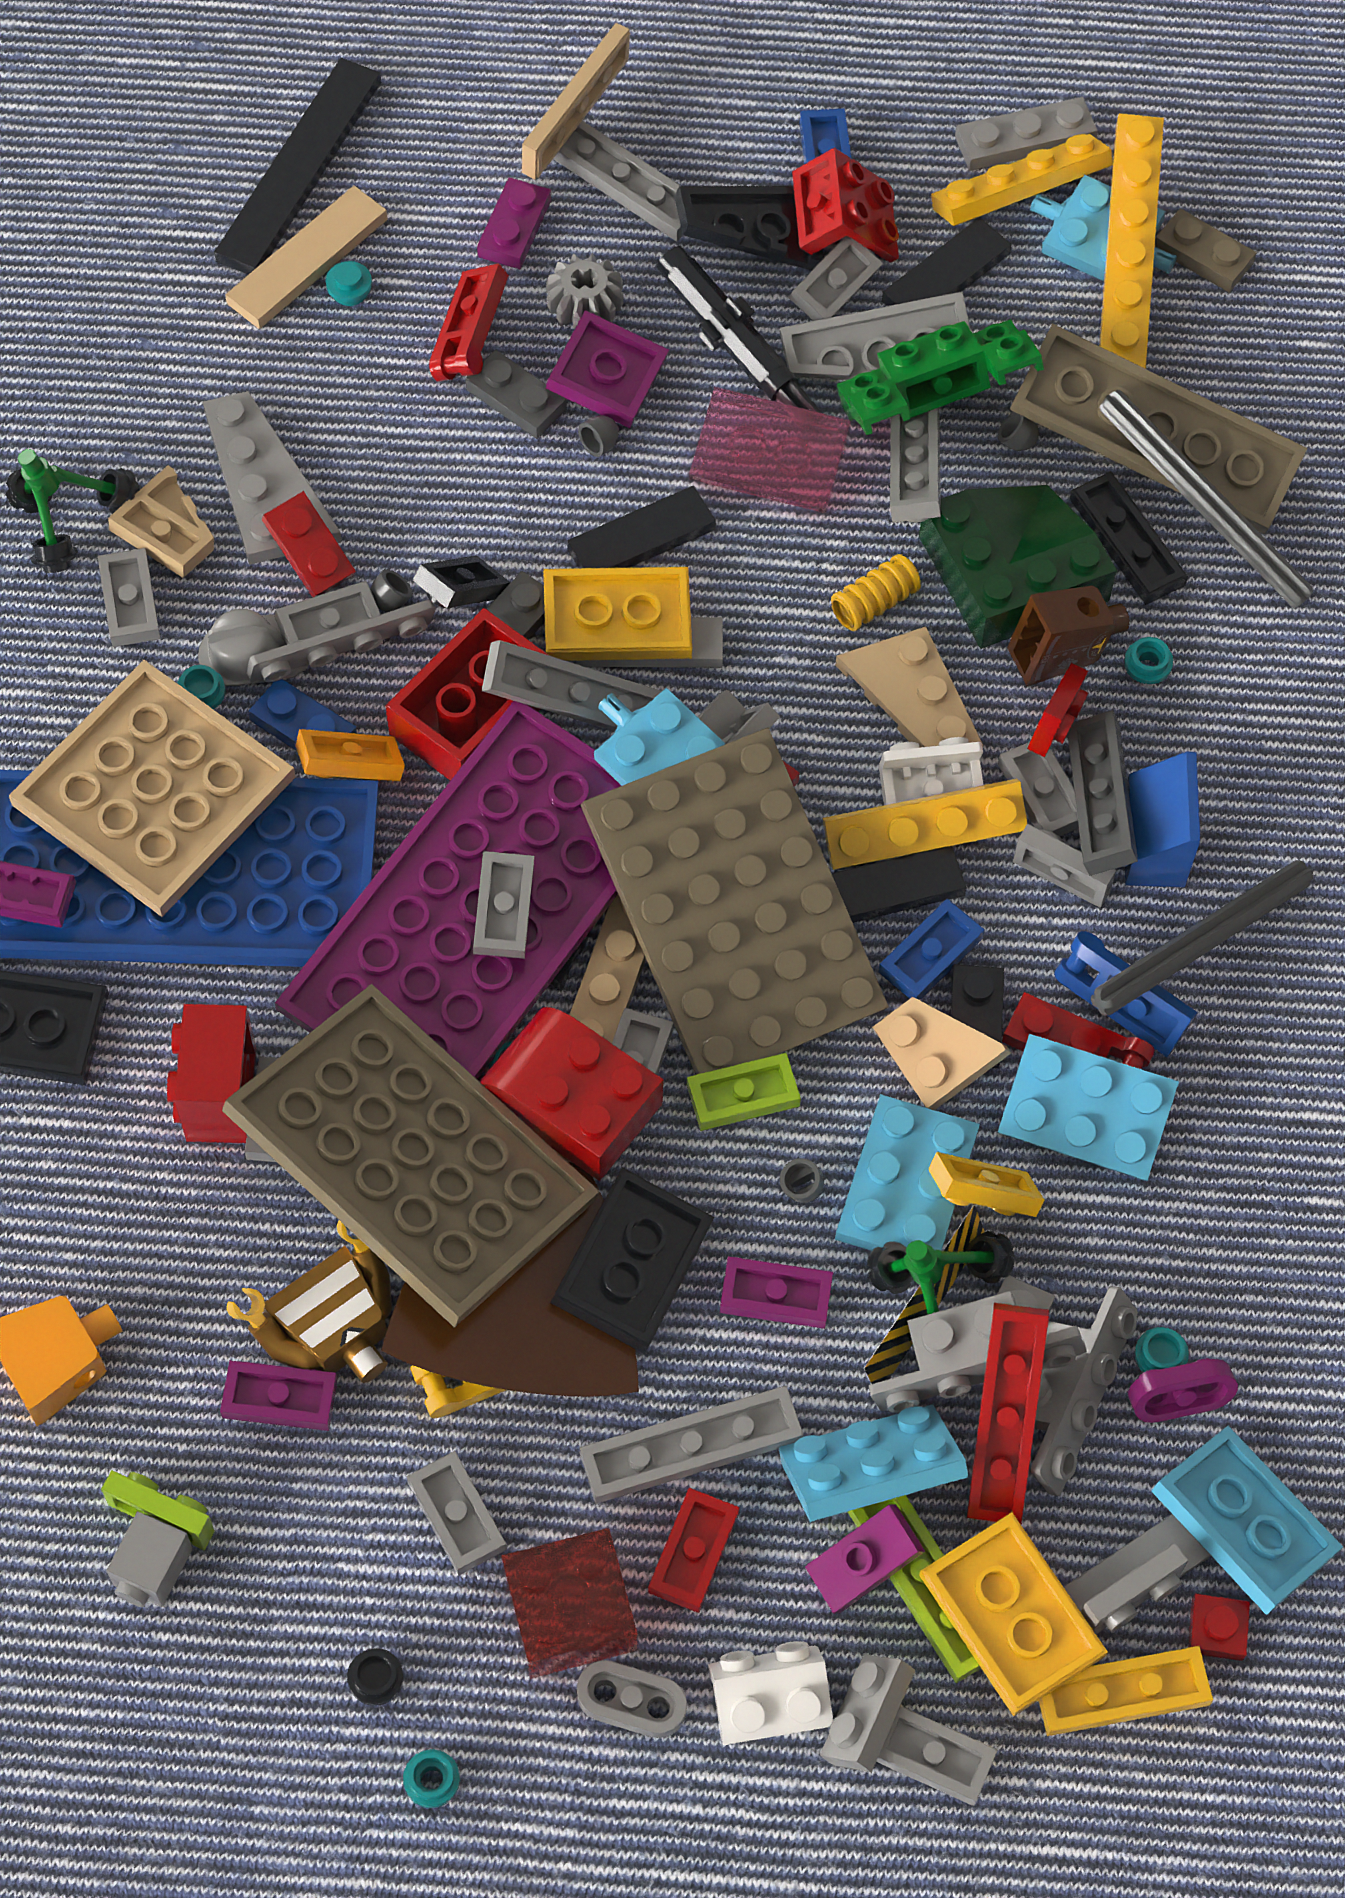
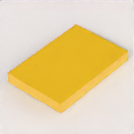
M688 567L543 569L545 651L549 656L565 661L692 659Z
M1012 1512L920 1571L919 1576L1013 1716L1104 1658L1108 1653Z

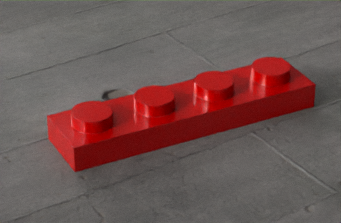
M994 1303L967 1518L997 1522L1012 1512L1022 1525L1049 1321L1048 1309Z

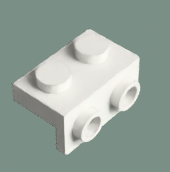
M954 737L939 742V746L919 747V744L916 742H903L891 746L890 751L883 752L879 763L884 805L982 786L983 778L980 758L983 754L982 742L969 743L967 738Z
M802 1641L787 1642L778 1645L775 1648L776 1652L754 1656L751 1651H734L722 1655L720 1662L708 1664L714 1688L720 1736L723 1745L831 1727L833 1715L826 1665L817 1646H809L808 1643Z

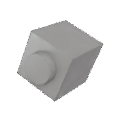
M137 1511L106 1570L113 1586L117 1587L114 1593L121 1599L138 1607H144L148 1601L163 1608L193 1550L187 1533Z

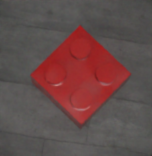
M183 1004L182 1023H173L171 1039L172 1053L178 1054L177 1071H169L167 1078L168 1102H173L174 1123H181L186 1142L246 1143L247 1134L222 1110L225 1100L253 1079L255 1074L257 1048L247 1006Z

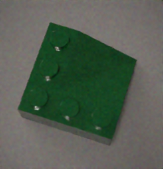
M1048 485L966 489L941 498V517L929 518L920 524L919 538L980 649L1012 637L1027 602L1033 594L1094 586L1099 589L1105 603L1110 601L1117 569L1096 533Z

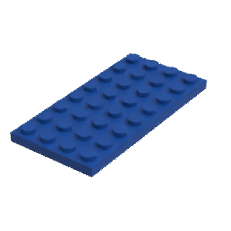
M0 770V861L74 875L76 881L62 928L0 916V958L303 967L374 876L379 782L375 780L294 778L166 914L161 917L11 805L9 795L33 770Z

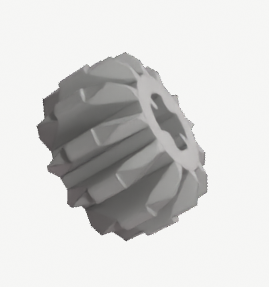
M573 253L570 264L557 261L554 274L549 275L546 282V292L548 293L547 307L550 313L556 314V319L560 326L572 322L574 329L585 310L613 323L616 312L621 311L623 306V280L620 277V272L613 271L610 260L597 263L593 253L587 260H580Z

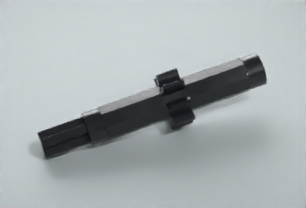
M676 246L667 251L660 258L656 267L665 277L670 287L702 322L699 325L702 330L699 337L712 351L716 350L719 346L722 350H726L756 386L763 390L772 402H777L803 433H809L814 426H818L823 420V412L797 384L798 379L787 368V364L753 327L754 320L751 316L755 311L744 298L739 296L733 300L731 296L727 297L682 246Z

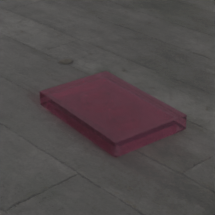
M714 387L689 472L690 480L826 513L851 428V420Z

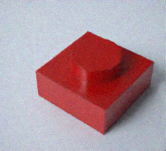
M1195 1594L1191 1602L1188 1648L1199 1646L1201 1654L1204 1656L1243 1661L1247 1655L1250 1601Z

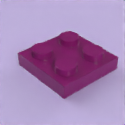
M585 310L551 372L545 389L631 428L666 361L669 349Z

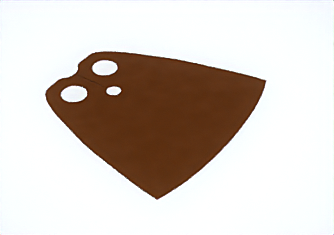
M568 1162L599 1190L594 1178L574 1163ZM599 1192L593 1204L455 1328L412 1287L404 1282L388 1325L381 1351L429 1372L469 1383L510 1391L574 1397L612 1396L639 1392L636 1349L550 1303L604 1201L601 1193Z

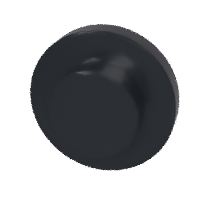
M372 1648L359 1653L352 1660L348 1668L347 1682L349 1689L358 1701L366 1705L378 1706L390 1702L397 1696L403 1685L404 1675L401 1663L394 1654L384 1649Z

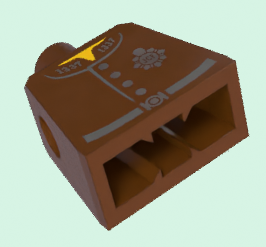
M1094 586L1033 594L1027 602L1007 649L1026 686L1034 685L1065 674L1071 663L1081 668L1094 664L1100 659L1111 635L1126 632L1129 629V615L1127 609L1121 603L1107 606L1099 589Z

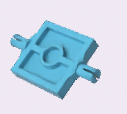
M1084 174L1073 194L1062 204L1040 193L1037 194L1031 204L1030 211L1053 220V227L1043 241L1041 253L1104 281L1111 186ZM1157 208L1156 233L1164 222L1165 211ZM1155 247L1153 266L1169 274L1176 262L1177 256Z
M665 688L645 707L631 712L614 693L607 695V700L604 698L598 706V709L605 713L618 727L615 733L594 751V760L621 786L726 744L668 688Z

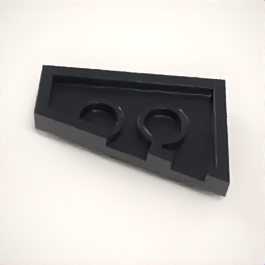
M679 186L674 195L683 236L810 271L825 258L823 249L810 255L799 246L794 186Z

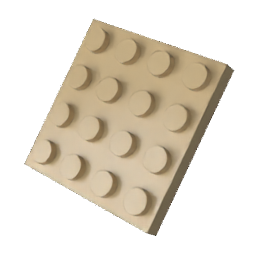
M143 660L9 795V799L13 807L163 917L296 776L293 766L150 663Z

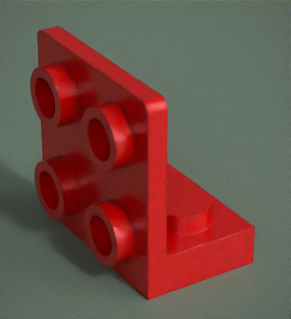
M835 147L792 171L799 246L802 250L812 255L841 238L849 236L889 263L899 259L897 244L899 232L895 224L893 208L895 196L891 185L886 179L878 177L863 167L857 160L851 159Z

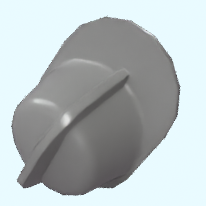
M234 609L221 615L214 622L211 630L207 632L199 646L198 661L200 665H206L217 671L222 676L225 686L264 683V679L250 682L247 675L250 657L286 644L274 615H261L249 609ZM309 664L292 669V672L283 680L296 677L306 670Z

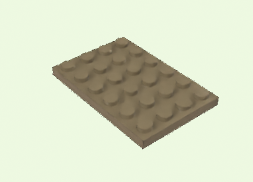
M768 727L581 803V808L695 1075L778 1055L889 1007Z
M372 984L227 1098L222 1110L454 1328L593 1204L600 1192Z

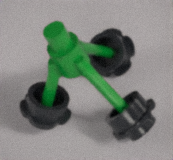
M25 449L18 455V462L22 469L11 473L6 482L7 487H9L6 492V498L15 509L22 508L26 513L39 512L44 537L32 543L34 555L30 559L32 564L42 566L45 573H55L69 569L72 566L71 560L78 553L77 548L72 547L69 535H55L48 502L51 501L61 482L64 481L97 490L99 504L108 507L112 514L129 499L133 500L135 494L140 490L135 475L131 470L123 468L118 470L108 469L98 480L66 471L55 465L50 466L47 460L43 457H38L33 449Z
M986 1231L971 1240L966 1251L960 1252L934 1250L930 1245L920 1240L912 1241L907 1247L898 1242H886L884 1247H876L871 1251L868 1256L867 1266L871 1270L869 1280L880 1291L890 1290L892 1294H899L906 1291L914 1280L921 1286L927 1314L929 1315L939 1312L934 1284L941 1279L943 1267L946 1264L966 1263L969 1271L975 1277L981 1278L986 1283H998L1001 1277L1006 1278L1010 1275L1015 1260L1013 1245L1009 1238L1002 1233L995 1235L993 1231Z

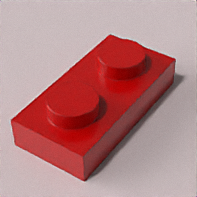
M304 491L262 516L261 520L312 598L325 594L355 575L356 570Z
M1073 663L1070 664L1042 714L1027 747L1028 750L1045 757L1054 740L1061 744L1064 743L1074 720L1077 719L1089 692L1081 689L1089 672L1088 670Z
M688 1488L648 1586V1593L700 1613L739 1516L740 1507Z

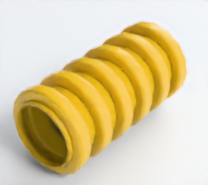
M896 554L891 557L890 562H883L879 565L878 569L870 570L866 577L862 576L856 579L855 585L848 584L844 587L843 592H835L831 597L833 612L844 627L851 631H857L861 628L862 623L871 622L874 616L884 614L886 608H893L898 601L906 600L909 593H917L921 588L919 573L908 558L901 554Z

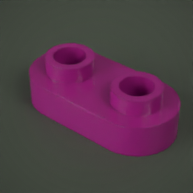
M1204 1358L1193 1363L1160 1370L1152 1369L1142 1373L1130 1386L1128 1398L1137 1418L1144 1422L1155 1423L1221 1408L1234 1398L1238 1391V1383L1227 1362L1220 1359Z

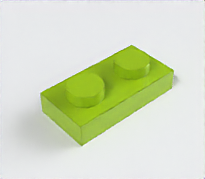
M787 1053L687 1077V1088L700 1131L800 1107L801 1097Z
M111 1470L101 1488L109 1506L132 1517H135L138 1511L187 1533L191 1545L205 1551L215 1530L210 1517L206 1515L208 1509L203 1504L182 1494H179L177 1499L174 1500L158 1492V1484L137 1472L131 1471L128 1477Z

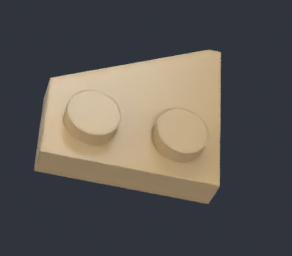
M169 465L135 494L134 499H129L108 517L109 531L137 549L145 548L148 556L182 578L214 551V537L205 521L198 518L195 504L189 495L185 496L177 483V474Z
M911 997L872 1027L925 1107L932 1110L939 1108L1012 1053L1004 1044L914 997Z

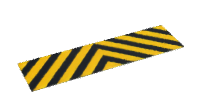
M975 1205L970 1209L943 1251H966L971 1240L985 1232ZM966 1263L946 1264L943 1267L941 1279L934 1284L938 1306ZM920 1285L864 1367L871 1384L890 1379L913 1345L907 1321L928 1315Z

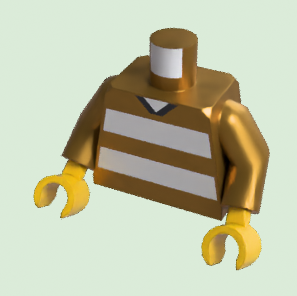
M339 1220L337 1232L341 1238L353 1244L354 1249L351 1253L346 1246H343L267 1301H264L262 1294L256 1289L242 1288L243 1292L251 1299L250 1310L243 1314L234 1302L228 1301L227 1311L234 1319L245 1320L250 1323L248 1330L274 1361L293 1368L317 1369L318 1371L334 1373L348 1364L360 1381L367 1383L380 1375L388 1364L374 1345L385 1337L387 1331L385 1319L392 1311L390 1275L384 1261L356 1235L349 1236L346 1226Z

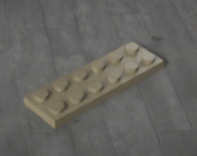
M1052 323L1039 349L1042 355L1044 370L1037 372L1035 367L1031 365L1009 410L1179 492L1101 412L1100 406L1104 399L1115 390H1121L1257 531L1265 535L1306 453V447Z

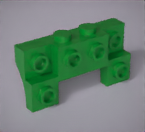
M1011 319L989 325L975 333H972L966 322L962 321L954 325L943 326L935 332L911 341L900 342L892 348L878 352L880 368L860 373L836 385L841 406L850 422L856 420L865 434L869 435L873 433L871 424L898 414H900L903 421H907L914 416L990 389L988 372L992 374L999 386L1006 384L1005 374L1029 365H1033L1038 372L1044 370L1041 353L1025 329L1018 331Z

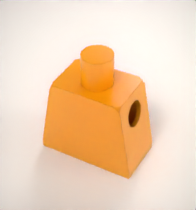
M58 1296L0 1317V1362L36 1426L46 1422L106 1373L107 1370L96 1346L123 1332L108 1303L79 1319L66 1296Z

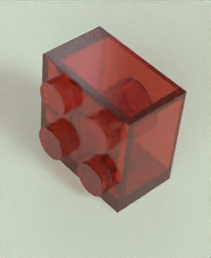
M609 1528L501 1555L503 1576L529 1679L637 1651L638 1633Z

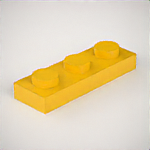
M1194 1646L1090 1666L1038 1701L1047 1736H1053L1210 1706L1213 1702V1697L1200 1647Z

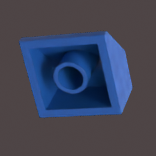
M1189 751L1130 773L1127 783L1138 862L1122 866L1125 867V886H1186L1200 844L1197 752Z

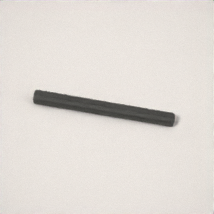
M1115 390L1104 399L1100 406L1101 412L1291 607H1299L1312 595L1313 587L1121 390Z
M1301 860L1288 864L1096 987L1094 994L1091 996L1092 1005L1097 1007L1102 1015H1111L1306 889L1314 877L1312 870L1307 868L1304 861Z

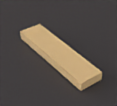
M618 23L613 25L522 143L523 174L535 180L537 177H540L629 60L630 43L628 28Z
M353 185L225 294L227 305L258 329H261L387 221V210Z

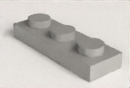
M1078 97L956 125L955 138L968 170L972 171L1024 159L1032 151L1050 149L1061 145L1074 135L1091 134L1096 138L1098 130L1084 98Z

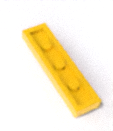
M1091 134L1074 135L1061 145L1050 149L1032 151L1026 158L1011 164L995 165L982 175L969 180L961 179L949 183L945 189L931 194L933 210L950 224L956 226L1081 178L1084 174L1089 175L1112 166L1111 148Z
M1017 778L822 818L830 864L833 870L1021 832L1027 825L1021 782Z

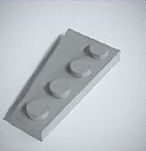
M957 292L781 327L780 337L787 368L795 377L849 380L860 373L880 368L878 352L892 348L900 342L911 341L935 332L946 325H954L962 321L966 322L969 329L970 325L963 292Z
M249 391L203 401L205 416L249 565L285 556L261 519L265 513L302 491L305 492L337 543H341V533Z

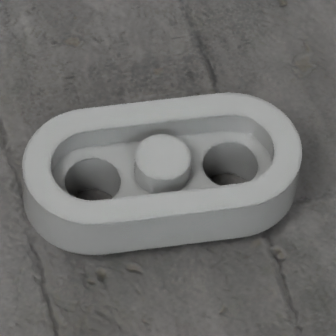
M602 1660L587 1666L577 1682V1699L581 1709L587 1716L597 1721L649 1737L664 1738L678 1731L685 1720L687 1710L686 1696L682 1688L671 1679L613 1661ZM602 1685H608L614 1689L616 1694L611 1701L601 1702L595 1697V1690ZM654 1702H663L668 1706L669 1713L665 1717L657 1719L649 1714L648 1707Z

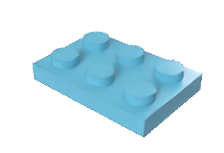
M1029 1034L998 1133L1147 1182L1179 1081Z
M880 1094L837 1227L835 1240L870 1251L876 1247H884L886 1242H898L907 1247L912 1241L920 1240L930 1245L934 1250H942L956 1204L942 1196L938 1185L928 1169L936 1152L970 1159L980 1124Z
M933 1404L924 1407H909L902 1410L899 1414L874 1421L855 1422L845 1429L820 1436H805L798 1439L795 1443L779 1447L782 1466L810 1522L968 1477L965 1457Z
M1229 1426L1225 1427L1169 1472L1151 1490L1266 1615L1333 1559L1343 1548L1336 1538Z

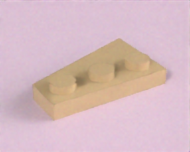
M926 626L836 656L835 666L846 677L850 675L865 690L864 696L875 707L880 706L898 724L897 730L909 742H916L919 744V747L939 746V742L954 737L967 738L969 743L982 742Z

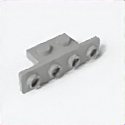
M363 581L278 608L275 611L274 617L286 645L250 657L247 668L248 678L250 682L264 679L265 682H274L288 676L294 668L310 664L313 668L321 667L334 661L338 654L353 649L357 653L367 652L380 646L384 639L399 634L401 638L416 636L428 628L436 607L428 599L380 614L367 581Z
M1109 1286L1091 1329L1078 1327L1084 1339L1087 1352L1077 1355L1075 1361L1066 1366L1058 1368L1042 1366L1034 1428L1045 1430L1046 1434L1031 1466V1473L1050 1495L1060 1496L1067 1480L1073 1476L1077 1466V1456L1084 1439L1096 1423L1097 1409L1107 1386L1113 1382L1116 1376L1117 1362L1127 1339L1131 1338L1136 1329L1138 1311L1121 1287ZM1048 1321L1047 1334L1072 1326Z
M1004 1292L908 1320L907 1323L919 1371L869 1385L871 1398L881 1411L888 1410L892 1413H900L906 1408L918 1406L920 1400L938 1395L943 1398L958 1397L968 1393L972 1389L971 1386L983 1383L994 1303L1016 1305L1012 1292ZM1077 1326L1047 1334L1043 1359L1045 1367L1058 1368L1066 1366L1075 1361L1077 1355L1087 1352L1084 1339Z
M1171 1514L1064 1586V1589L1095 1634H1098L1105 1628H1108L1112 1633L1131 1621L1138 1614L1135 1608L1152 1597L1155 1602H1159L1174 1592L1182 1584L1179 1578L1210 1558L1211 1555L1178 1519Z

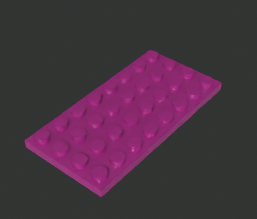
M513 701L275 1002L276 1010L310 1033L372 984L473 1077L478 1079L493 1060L495 1054L509 1039L618 895L581 808L583 801L621 786L594 760L595 749L528 705ZM483 851L534 856L525 959L473 954Z

